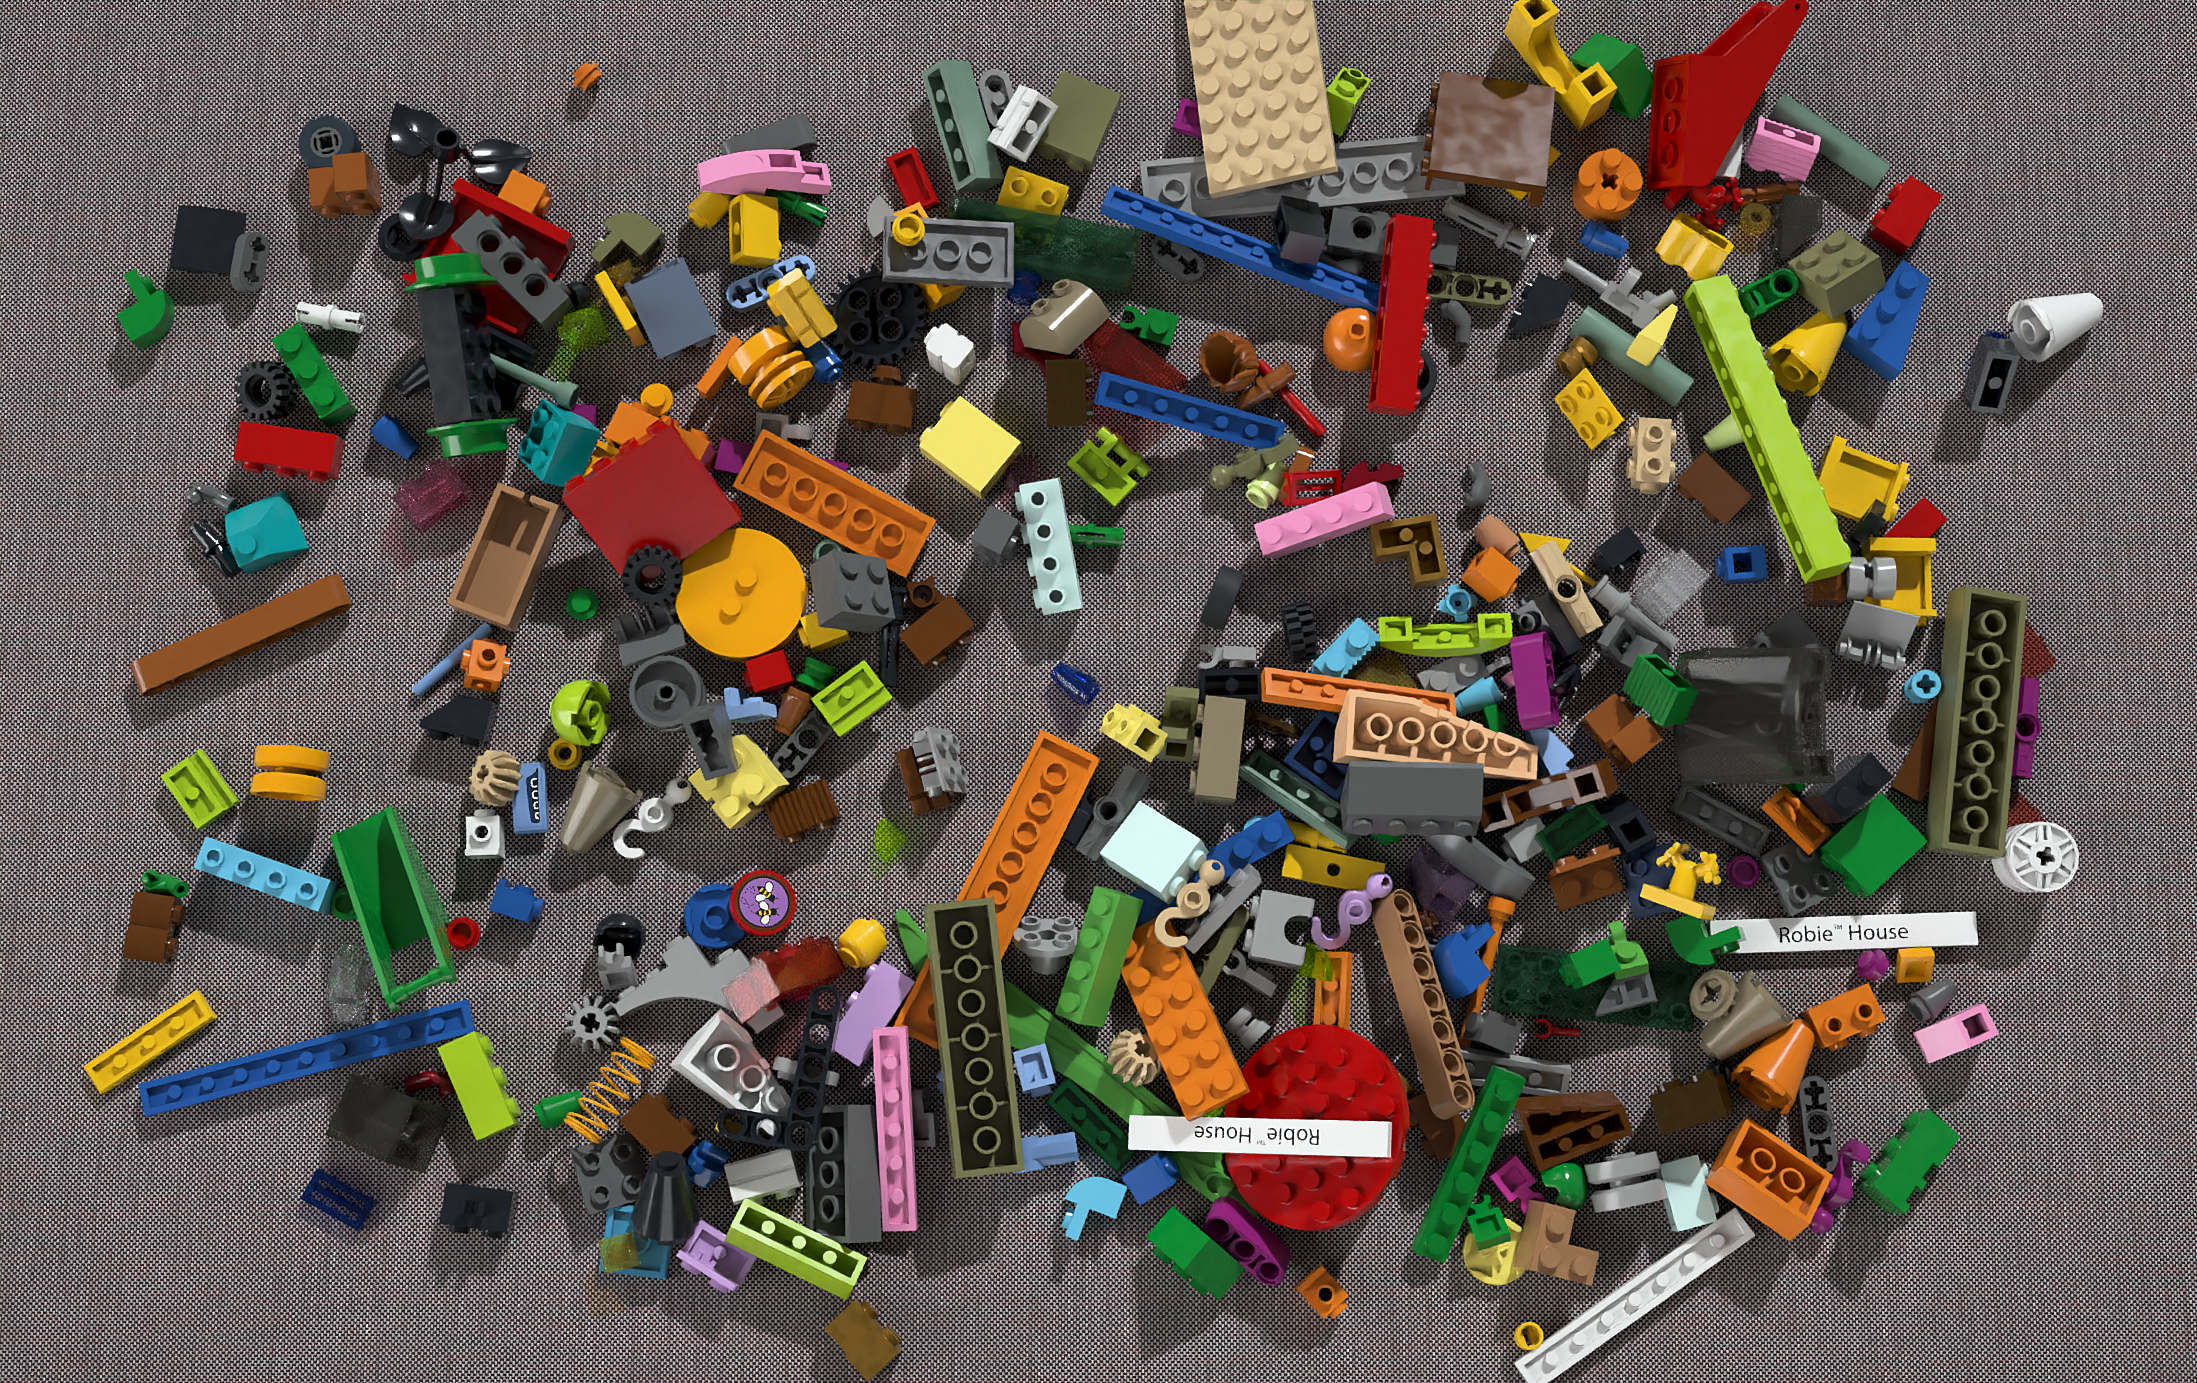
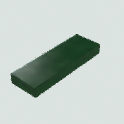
M1069 1078L1045 1101L1116 1173L1138 1151L1128 1149L1129 1137Z

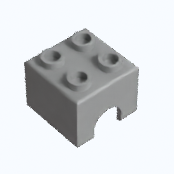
M1263 890L1259 897L1253 896L1249 910V919L1254 920L1253 929H1247V932H1245L1242 947L1243 952H1248L1247 959L1252 962L1298 970L1304 963L1306 947L1291 944L1285 937L1284 927L1285 924L1292 921L1308 923V919L1312 918L1314 899L1270 890Z

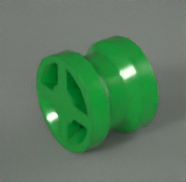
M806 657L804 660V671L797 676L795 681L819 693L827 687L828 679L834 676L836 670L821 661Z

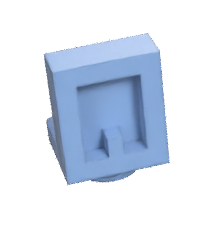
M732 687L724 689L723 703L731 722L746 724L777 718L775 704L763 702L762 697L746 698L744 690Z
M1046 1044L1013 1052L1024 1094L1031 1093L1032 1098L1052 1093L1050 1087L1056 1086L1057 1083Z

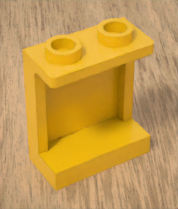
M1835 435L1827 443L1815 475L1818 483L1825 490V499L1830 510L1859 521L1874 500L1878 499L1887 505L1882 515L1886 519L1884 525L1887 522L1892 523L1899 509V504L1895 503L1899 492H1904L1910 475L1906 474L1909 464L1902 461L1899 465L1848 447L1846 446L1847 439Z
M1870 537L1862 544V557L1866 558L1867 562H1870L1874 557L1893 558L1896 564L1897 581L1895 595L1892 600H1872L1867 595L1863 602L1917 615L1919 620L1916 627L1927 626V622L1937 617V610L1932 609L1931 555L1936 552V538Z

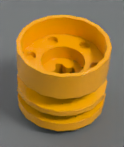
M780 325L765 328L751 337L733 354L727 366L742 386L752 384L748 393L753 399H757L756 403L762 411H770L790 400L808 384L815 372L813 365L809 361H804L806 357L801 351L791 353L795 344Z

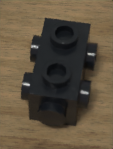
M1550 592L1539 597L1535 593L1525 597L1518 602L1520 609L1511 614L1515 627L1521 636L1539 632H1546L1548 634L1553 666L1561 664L1584 648Z

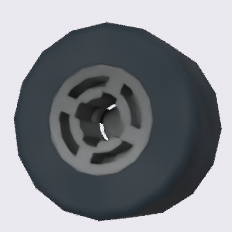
M320 116L311 120L302 129L298 140V150L310 169L333 167L332 155L361 152L362 149L358 136L344 120L335 116Z

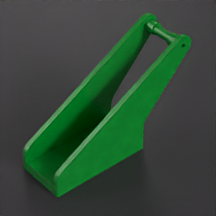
M389 805L385 807V810L341 832L331 834V842L383 997L393 1013L401 1010L400 1004L410 1000L412 995L432 985L438 986L446 981L450 985L457 982L445 929L451 921L397 807ZM429 936L439 966L429 970L428 974L406 985L401 984L396 987L390 954L392 955Z

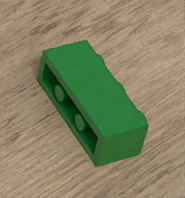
M299 322L271 339L319 418L330 429L358 412L312 337Z

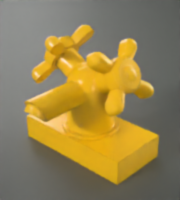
M1675 842L1664 853V856L1656 860L1658 866L1665 864L1667 868H1670L1672 865L1676 868L1669 888L1664 889L1659 886L1644 884L1640 897L1699 919L1713 920L1716 907L1699 902L1694 896L1699 882L1705 881L1707 884L1713 881L1714 885L1721 883V878L1718 875L1719 868L1716 862L1717 855L1700 852L1703 863L1696 864L1682 856L1691 847L1688 844L1681 845L1679 842Z

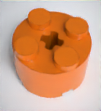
M1615 148L1599 151L1589 156L1581 165L1573 183L1572 198L1577 211L1587 220H1601L1607 223H1614L1624 218L1632 209L1643 184V178L1637 164L1629 156ZM1602 184H1603L1604 186L1608 185L1609 187H1607V188L1604 189V188L1602 187Z

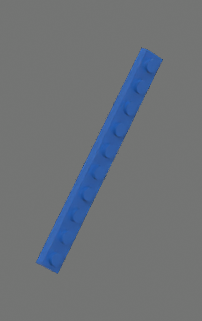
M1111 184L1099 214L1347 307H1360L1377 315L1380 292L1379 284L1317 262L1316 265L1308 263L1297 264L1291 260L1279 258L1278 249L1275 245Z
M466 999L139 1083L145 1117H151L465 1036L476 1031L470 1000Z

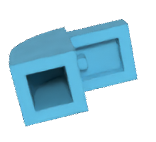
M1090 1177L1076 1183L1065 1197V1199L1077 1203L1075 1210L1068 1208L1061 1227L1067 1229L1065 1236L1078 1241L1090 1209L1115 1219L1127 1186L1102 1177Z

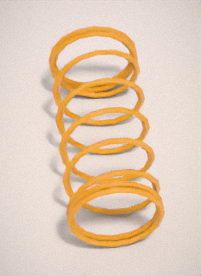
M621 1037L622 1040H619L620 1044L637 1060L620 1052H611V1058L628 1076L608 1067H600L603 1077L617 1091L597 1082H589V1086L594 1094L608 1107L586 1097L578 1098L580 1105L597 1122L574 1112H569L566 1118H564L566 1124L596 1144H600L599 1141H602L601 1137L571 1117V1115L581 1118L605 1131H609V1128L585 1106L582 1100L590 1102L616 1116H619L620 1113L592 1085L604 1088L625 1100H630V1097L603 1070L615 1073L636 1085H641V1082L626 1070L614 1055L626 1058L647 1070H652L649 1065L654 1066L657 1063L653 1055L626 1037Z

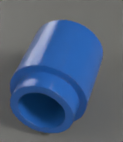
M820 339L809 348H805L802 344L798 347L797 351H801L806 357L804 361H809L815 368L813 378L819 384H832L842 375V360L823 339Z

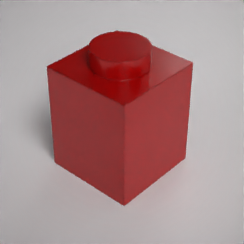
M783 649L745 661L748 671L742 672L747 690L754 689L757 697L787 689L790 685L796 686Z

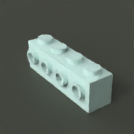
M1060 477L1019 485L1020 492H1015V500L1018 512L1024 511L1026 524L1021 525V532L1024 544L1030 543L1032 556L1027 557L1030 577L1036 576L1038 589H1033L1036 609L1042 608L1043 615L1083 608Z

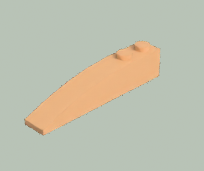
M1349 689L1335 728L1333 762L1349 764V761L1483 763V778L1534 781L1537 779L1538 747L1502 732L1496 733L1482 727V724L1458 718L1449 711L1433 708L1413 697Z

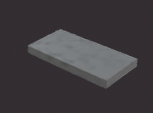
M884 216L882 282L995 288L1013 287L1014 223L920 218L925 226L923 239L916 245L905 246L897 242L892 234L893 222L898 216Z

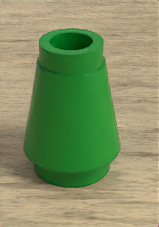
M579 1090L540 1099V1103L533 1106L543 1130L548 1128L554 1130L564 1123V1118H566L569 1112L579 1113L580 1110L584 1109L578 1100L579 1097H582Z

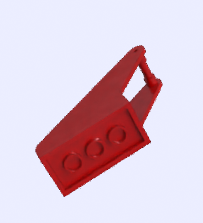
M1784 0L1776 6L1770 5L1765 1L1757 2L1699 54L1688 53L1654 60L1646 190L1670 191L1674 188L1702 187L1708 185L1713 180L1808 12L1807 0Z

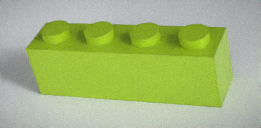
M747 1198L744 1199L725 1239L726 1242L846 1301L867 1260V1257Z

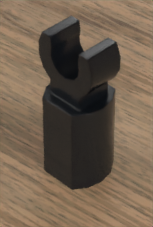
M1088 787L1081 797L1080 808L1075 809L1061 838L1077 847L1094 819L1092 815L1095 805L1089 804L1087 801V797L1091 792V789Z

